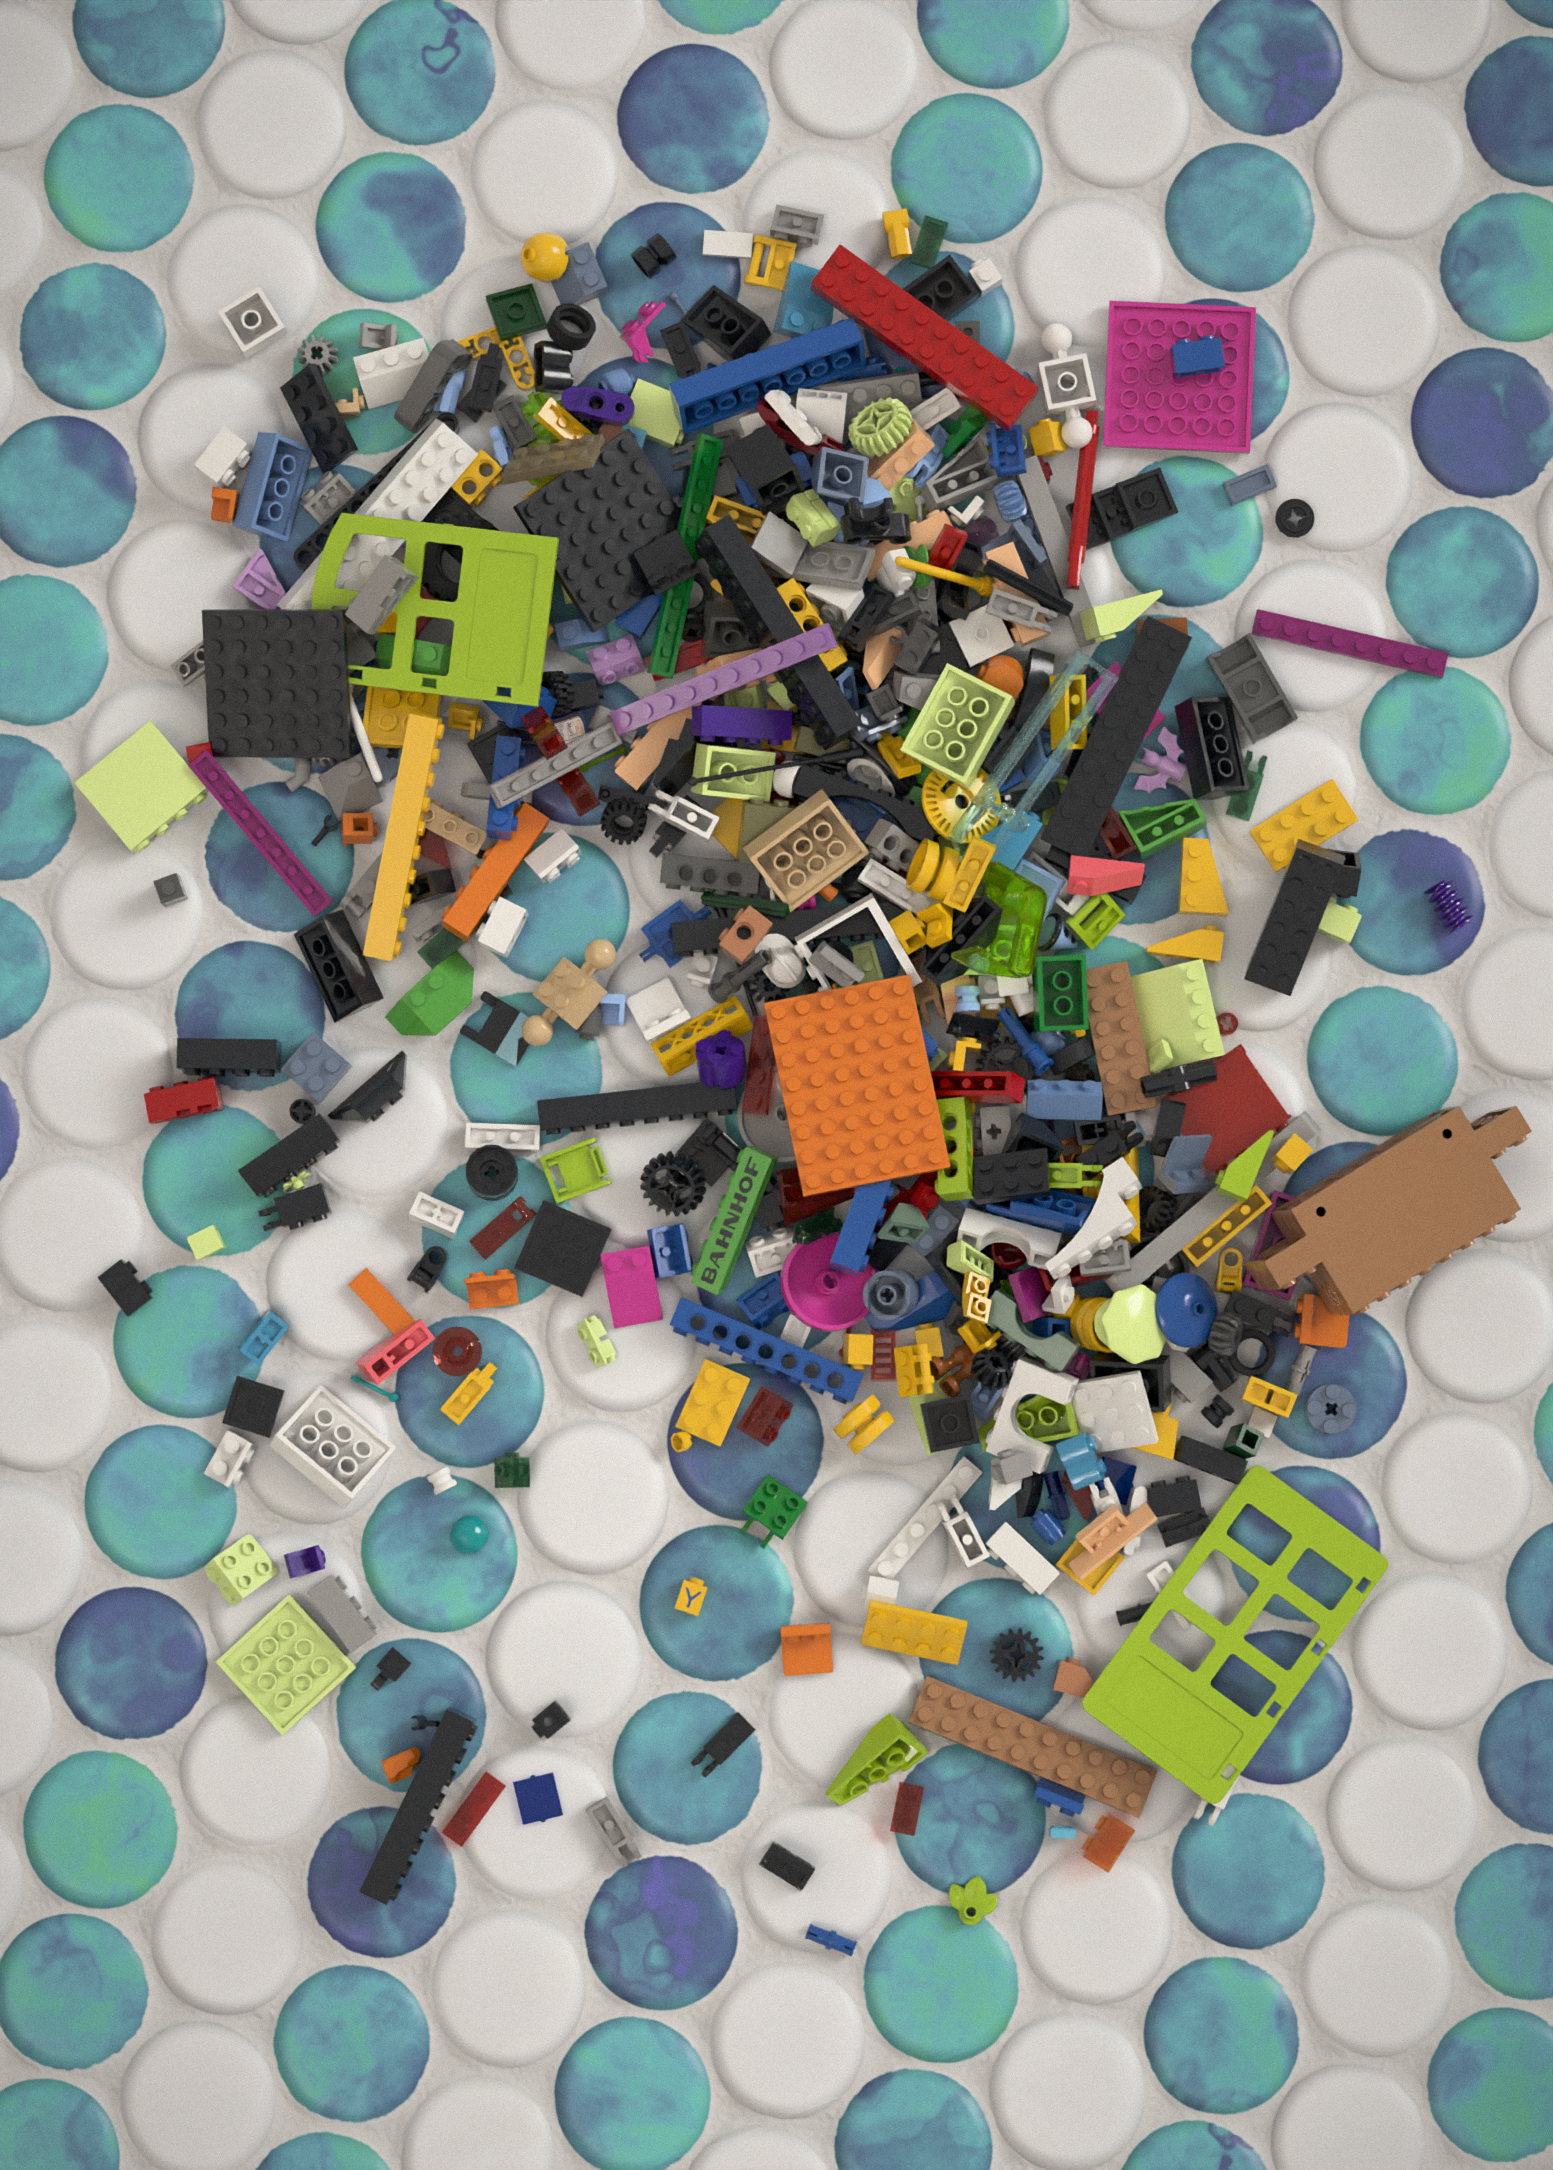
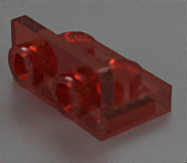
M761 1385L736 1428L768 1447L777 1438L778 1430L783 1422L789 1418L793 1404Z

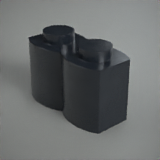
M554 341L535 343L534 385L536 392L562 394L565 389L572 387L573 375L569 367L573 359V352L571 350L562 348Z
M121 1259L101 1274L98 1279L124 1313L130 1317L153 1299L150 1294L153 1290L145 1280L141 1282L135 1274L138 1270L130 1260L125 1262Z

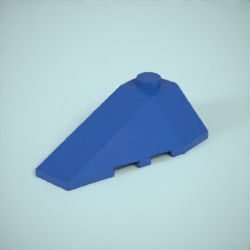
M934 1270L916 1281L919 1289V1298L912 1312L893 1320H882L875 1317L869 1311L864 1318L874 1334L878 1336L944 1320L954 1300L957 1299Z

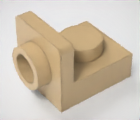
M353 388L354 402L346 399L335 401L342 418L361 417V410L365 409L364 394L360 395L358 388Z

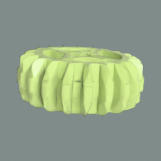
M888 397L886 400L880 398L876 403L872 401L868 407L864 406L865 409L857 412L858 416L851 420L852 424L848 427V436L854 449L863 456L868 455L872 458L875 455L880 457L884 452L888 454L891 449H897L896 446L899 443H904L903 439L909 436V431L913 428L911 424L913 419L906 405L897 398L892 399Z

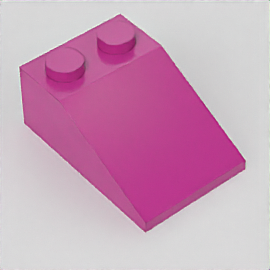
M650 1246L600 1254L614 1328L663 1320Z

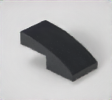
M1032 1471L1033 1475L1023 1478L1024 1492L1016 1493L1017 1518L1031 1517L1035 1514L1042 1492L1043 1472L1039 1474Z

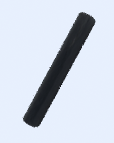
M991 559L984 566L983 571L1065 616H1068L1074 607V604Z

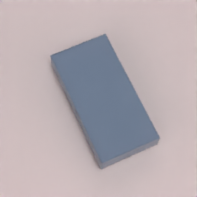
M1268 464L1222 483L1231 506L1277 487Z

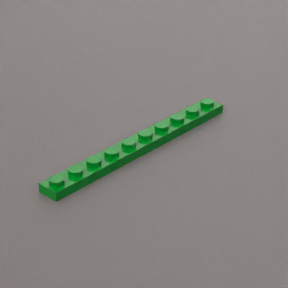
M703 433L697 435L677 529L696 566L699 556L695 550L694 543L705 529L706 517L723 444L722 439ZM694 576L664 592L647 670L649 674L673 679Z

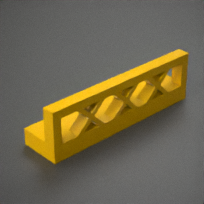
M734 995L724 1003L713 1007L650 1045L670 1077L697 1061L696 1043L698 1041L716 1035L722 1030L730 1031L733 1036L740 1037L754 1027ZM734 1005L737 1007L736 1011L730 1014H725V1011L727 1009L733 1007ZM708 1020H714L710 1026H703ZM693 1032L691 1037L682 1039L684 1034ZM672 1044L671 1048L661 1053L659 1051L663 1046Z

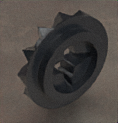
M1290 499L1283 502L1277 509L1275 523L1279 532L1287 537L1299 538L1308 534L1313 527L1314 512L1305 501ZM1292 509L1296 516L1305 517L1298 521L1297 528L1293 522L1285 521L1291 517Z

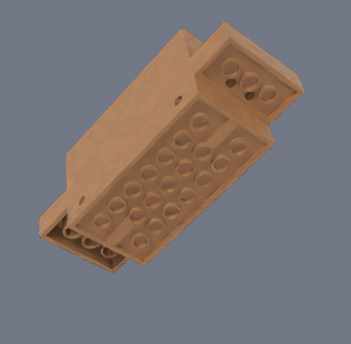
M1460 1106L1436 1110L1297 1195L1292 1201H1288L1271 1212L1272 1217L1282 1234L1287 1238L1276 1243L1274 1247L1271 1246L1258 1254L1257 1260H1254V1257L1245 1262L1244 1265L1260 1289H1267L1268 1291L1277 1288L1278 1290L1282 1288L1287 1289L1297 1282L1295 1280L1296 1277L1308 1276L1330 1314H1339L1340 1316L1344 1314L1346 1316L1349 1314L1360 1315L1370 1308L1369 1303L1380 1302L1391 1295L1390 1290L1401 1289L1412 1282L1411 1277L1422 1276L1433 1269L1432 1264L1443 1263L1454 1256L1453 1251L1464 1250L1475 1243L1474 1238L1485 1237L1496 1230L1495 1225L1506 1224L1517 1217L1515 1213L1521 1210L1493 1163L1492 1158L1497 1159L1504 1155L1506 1147L1509 1148L1513 1145L1516 1147L1527 1140L1526 1135L1531 1133L1532 1130L1517 1106L1492 1110L1472 1123H1469ZM1318 1207H1321V1210H1320V1213H1319V1216H1318V1215L1316 1214V1210H1317Z

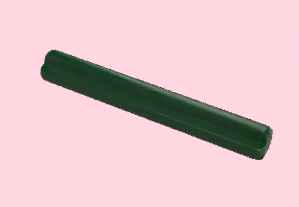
M705 891L701 895L702 904L711 907L739 911L741 908L746 910L750 905L760 914L786 917L790 912L789 905L784 902L730 894L719 895L710 891Z

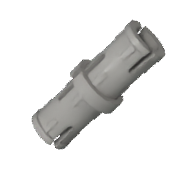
M1302 1344L1295 1365L1292 1364V1373L1285 1390L1300 1396L1304 1381L1310 1375L1311 1371L1309 1369L1317 1351L1316 1349Z

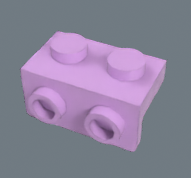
M632 634L586 651L598 684H601V687L645 670Z

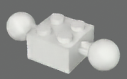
M1053 323L1048 325L1041 334V344L1048 353L1053 355V360L1040 362L1037 368L1047 417L1065 413L1067 421L1061 429L1062 439L1069 447L1082 448L1092 438V427L1086 419L1081 417L1080 410L1093 408L1096 405V395L1087 354L1068 357L1067 350L1072 343L1071 332L1065 325Z

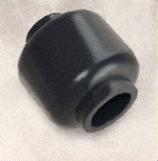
M860 866L851 867L850 870L845 871L841 876L840 893L846 899V902L854 904L872 893V889L857 881L864 870Z

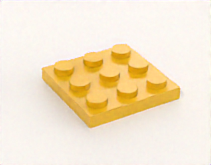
M368 686L363 726L371 747L403 748L409 714L416 712L439 717L441 695Z

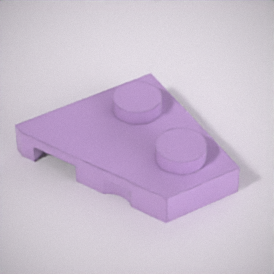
M260 548L232 586L263 609H278L277 604L286 594L267 557Z

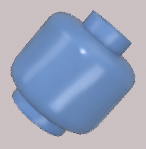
M619 368L603 374L601 381L598 382V388L624 393L630 397L636 380L632 373L628 374L625 369Z
M1034 1030L1030 1033L1034 1041L1041 1043V1049L1047 1057L1065 1047L1064 1040L1067 1037L1063 1031L1035 1032Z

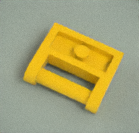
M754 235L753 244L755 245L748 275H745L743 283L783 292L790 261L794 260L797 243ZM766 246L771 247L764 278L757 277L763 249Z

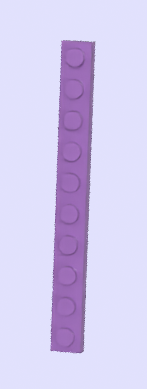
M827 623L610 712L618 735H622L838 647L830 624Z

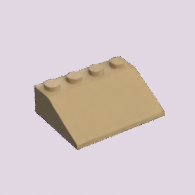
M823 789L743 848L782 902L789 905L790 912L870 853Z

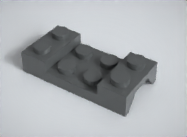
M1250 633L1228 647L1206 657V662L1217 681H1220L1253 744L1298 719Z

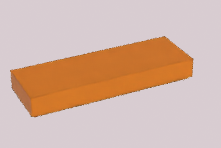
M367 1268L348 1284L393 1334L416 1322Z

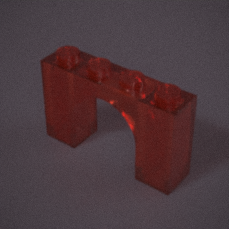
M542 706L537 707L520 718L541 756H544L546 760L568 748ZM578 767L555 779L579 817L601 805Z

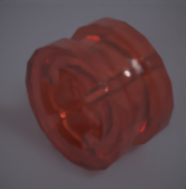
M1226 1012L1217 1018L1220 1034L1231 1035L1236 1031L1238 1020L1235 1015ZM1225 1017L1230 1018V1023L1233 1024V1028L1229 1027L1228 1031L1223 1030V1025L1220 1024V1020H1225Z

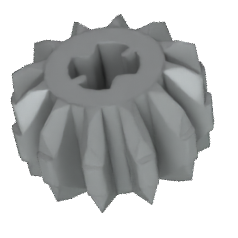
M311 335L312 342L309 343L304 339L302 343L306 348H298L297 351L302 356L297 360L300 364H304L302 369L309 364L315 363L321 375L325 376L324 369L327 368L329 371H333L334 367L331 363H338L339 361L336 356H333L339 352L338 348L332 347L334 344L332 339L325 342L324 335H321L318 341H316L314 335ZM316 351H318V354H320V351H322L321 354L323 357L319 360L318 357H316V360H314L315 357L313 354Z

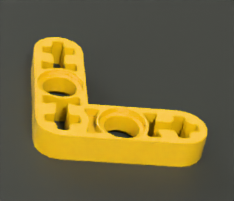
M493 327L457 341L466 349L472 348L470 343L474 342L478 353L474 355L473 350H470L473 354L471 360L473 362L480 359L481 354L487 355L488 350L479 348V340L484 337L491 339L493 344L499 345V351H503L516 386L521 391H530L535 387V371L521 336L512 338L514 345L510 347L508 340L500 342L496 328ZM512 352H522L524 355L523 360L520 363H513L510 360ZM524 367L527 377L532 376L529 380L530 384L520 383L519 381L522 379L520 370L514 372V369Z

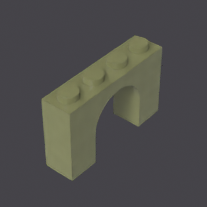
M750 797V800H743L737 860L741 863L753 864L743 848L804 802H798V805H791L787 800L774 799V803L764 802V798ZM838 809V811L843 816V812L841 811V809Z

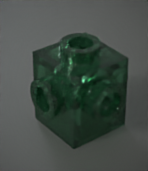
M519 1452L504 1453V1458H494L495 1488L530 1487L529 1457H519Z

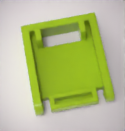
M595 1137L539 1157L556 1204L612 1184L611 1179H606L602 1182L600 1180L601 1177L609 1173L599 1146L589 1150L588 1145L597 1142ZM555 1165L559 1166L566 1187L558 1190L549 1170L550 1167Z

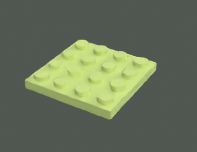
M291 1594L284 1598L216 1661L221 1669L281 1735H284L357 1668Z

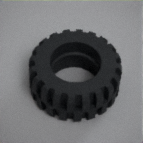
M465 512L461 514H447V517H440L435 520V524L445 523L454 524V526L500 531L486 519ZM429 542L425 548L421 584L432 597L439 601L455 602L458 598L459 583L451 581L444 574L441 567L442 554L448 544Z

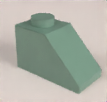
M899 1203L885 1220L877 1235L880 1239L916 1244L929 1229V1225L919 1207Z

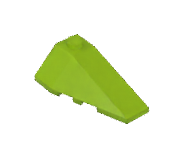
M889 1713L870 1729L825 1794L828 1798L842 1806L866 1793L872 1784L880 1780L882 1783L890 1780L888 1776L900 1769L902 1772L910 1769L929 1752L904 1722Z

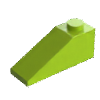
M1269 1130L1231 1162L1224 1171L1220 1169L1215 1183L1218 1184L1216 1192L1241 1203L1247 1200L1274 1131Z

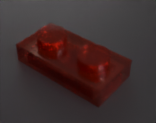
M899 1781L890 1831L911 1836L915 1835L924 1786Z

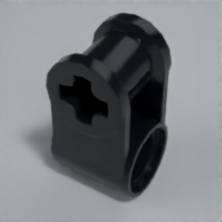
M441 1246L430 1247L413 1268L407 1281L415 1282L424 1288L425 1293H428L448 1263V1251ZM435 1250H439L443 1254V1260L440 1264H434L431 1261V1253Z

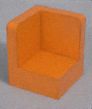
M212 488V520L234 523L240 496L237 490Z

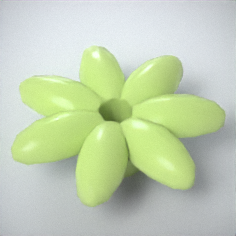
M301 1172L297 1177H291V1181L283 1184V1192L285 1193L290 1189L296 1191L305 1187L303 1184L306 1182L305 1179L311 1174Z

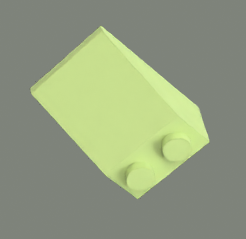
M1162 589L1079 612L1086 641L1094 639L1095 643L1116 638V632L1122 631L1163 594Z
M697 743L692 777L702 778L771 766L775 763L776 753ZM774 770L697 783L696 786H691V792L701 795L750 800V797L764 798V801L770 802Z

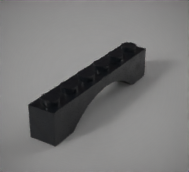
M813 763L808 766L802 765L792 791L794 796L808 800L823 789L829 799L851 798L866 801L891 815L913 840L922 842L925 838L931 841L934 840L937 831L929 823L924 810L914 806V801L901 797V800L892 798V793L883 789H878L877 792L868 789L869 785L862 781L855 780L854 783L846 781V776L832 771L831 775L822 772L823 768Z

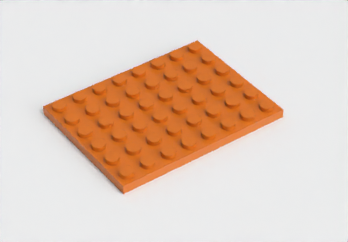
M910 974L764 1003L803 1197L950 1168Z

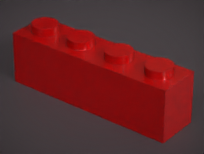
M931 1071L936 1100L965 1097L970 1103H1022L1025 1079L1012 1071Z

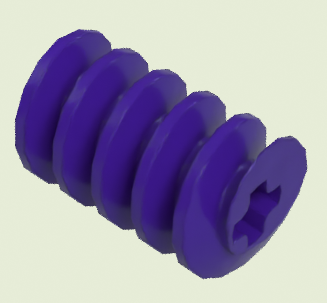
M1443 880L1423 893L1433 894L1428 901L1429 903H1438L1433 910L1443 911L1438 919L1448 920L1443 927L1444 929L1452 928L1449 933L1451 934L1470 923L1474 916L1464 915L1469 908H1460L1464 899H1455L1459 890H1450L1454 881L1445 882Z

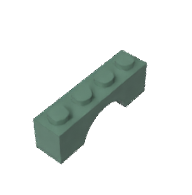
M1002 1288L997 1289L990 1298L992 1302L987 1325L994 1329L1000 1328L1005 1332L1004 1336L1013 1343L1018 1341L1025 1346L1024 1350L1028 1354L1044 1359L1046 1361L1044 1364L1049 1369L1055 1372L1066 1370L1082 1345L1063 1331L1051 1337H1039L1030 1333L1022 1323L1015 1297Z

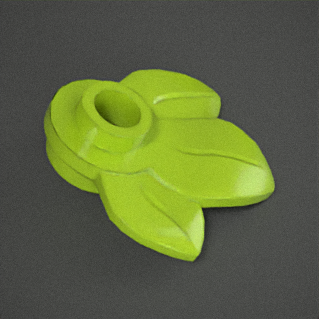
M980 1876L972 1878L965 1888L951 1884L949 1889L951 1906L958 1910L961 1922L968 1926L978 1924L984 1915L991 1914L995 1910L998 1903L997 1895L986 1894V1885ZM970 1908L976 1912L973 1917L968 1916L966 1913Z

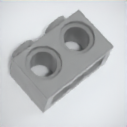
M882 818L878 820L864 841L865 844L871 847L869 851L871 854L881 860L883 858L887 860L886 865L896 872H899L901 869L907 873L912 858L920 845L893 823Z

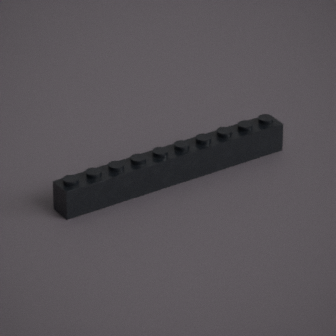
M892 902L877 903L888 922L906 912ZM848 906L792 911L786 917L762 915L773 923V927L767 935L777 933L785 936L791 943H797L794 939L796 936ZM866 907L805 943L807 946L816 945V941L820 940L841 942V938H850L851 942L865 940V936L874 935L875 939H885V936L869 908ZM734 917L671 923L673 955L679 954V958L694 957L693 953L703 952L704 956L717 955L718 950H721L719 948L721 941L718 938L726 927L729 929L733 927L736 923L733 920ZM741 928L737 931V936L742 940H746L751 936V933L748 929Z

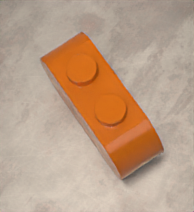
M1006 655L990 658L985 666L981 665L975 676L981 681L1013 696L1014 701L1024 686V673L1021 665L1017 660Z

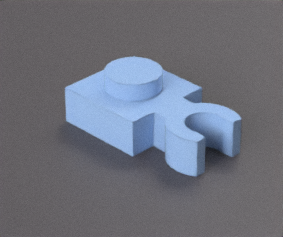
M495 426L489 429L490 436L494 441L495 453L493 455L495 461L505 468L513 454L511 444L507 442L504 429H499V426Z

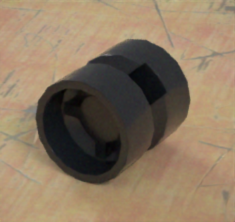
M656 233L647 240L646 247L640 246L631 253V257L636 265L649 279L661 271L660 266H668L677 258L670 245L659 233Z

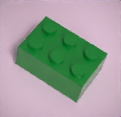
M1086 955L1033 957L1032 980L1035 1032L1089 1030Z

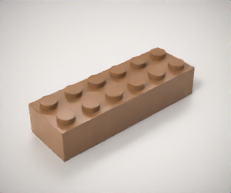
M1128 962L1086 969L1089 1035L1092 1049L1095 1053L1094 1060L1099 1082H1102L1106 1116L1122 1115L1127 1112L1153 1109L1157 1106L1155 1097L1145 1098L1140 1087V1078L1150 1075Z

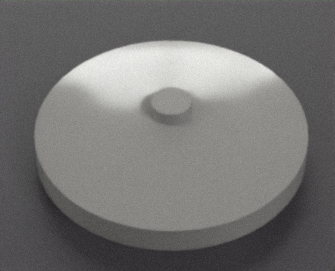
M773 1066L760 1072L745 1087L737 1109L738 1128L747 1146L753 1145L779 1157L777 1163H795L796 1159L777 1066Z

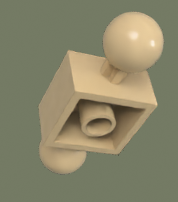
M601 938L592 940L585 948L584 956L586 961L580 969L563 957L532 994L547 1009L542 1015L530 1016L523 1023L522 1036L528 1044L532 1046L547 1044L553 1036L552 1023L557 1017H560L577 1030L608 992L591 976L596 970L607 969L614 963L616 951L611 942Z

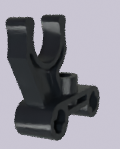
M853 497L844 506L845 515L840 518L843 541L846 544H858L864 540H889L891 544L898 545L907 543L912 539L908 515L905 513H891L894 511L892 498H884L883 503L876 507L860 509L859 498Z

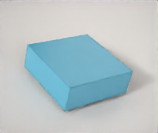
M1051 1826L1049 1828V1836L1051 1838L1076 1839V1829L1070 1826Z

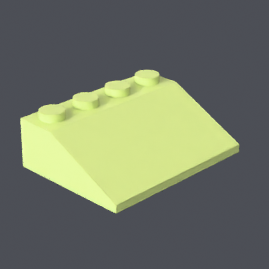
M947 663L900 751L951 781L969 789L1015 704L1014 698Z
M1203 959L1131 976L1146 1053L1160 1039L1168 1042L1173 1060L1161 1071L1181 1065L1221 1058L1225 1055Z

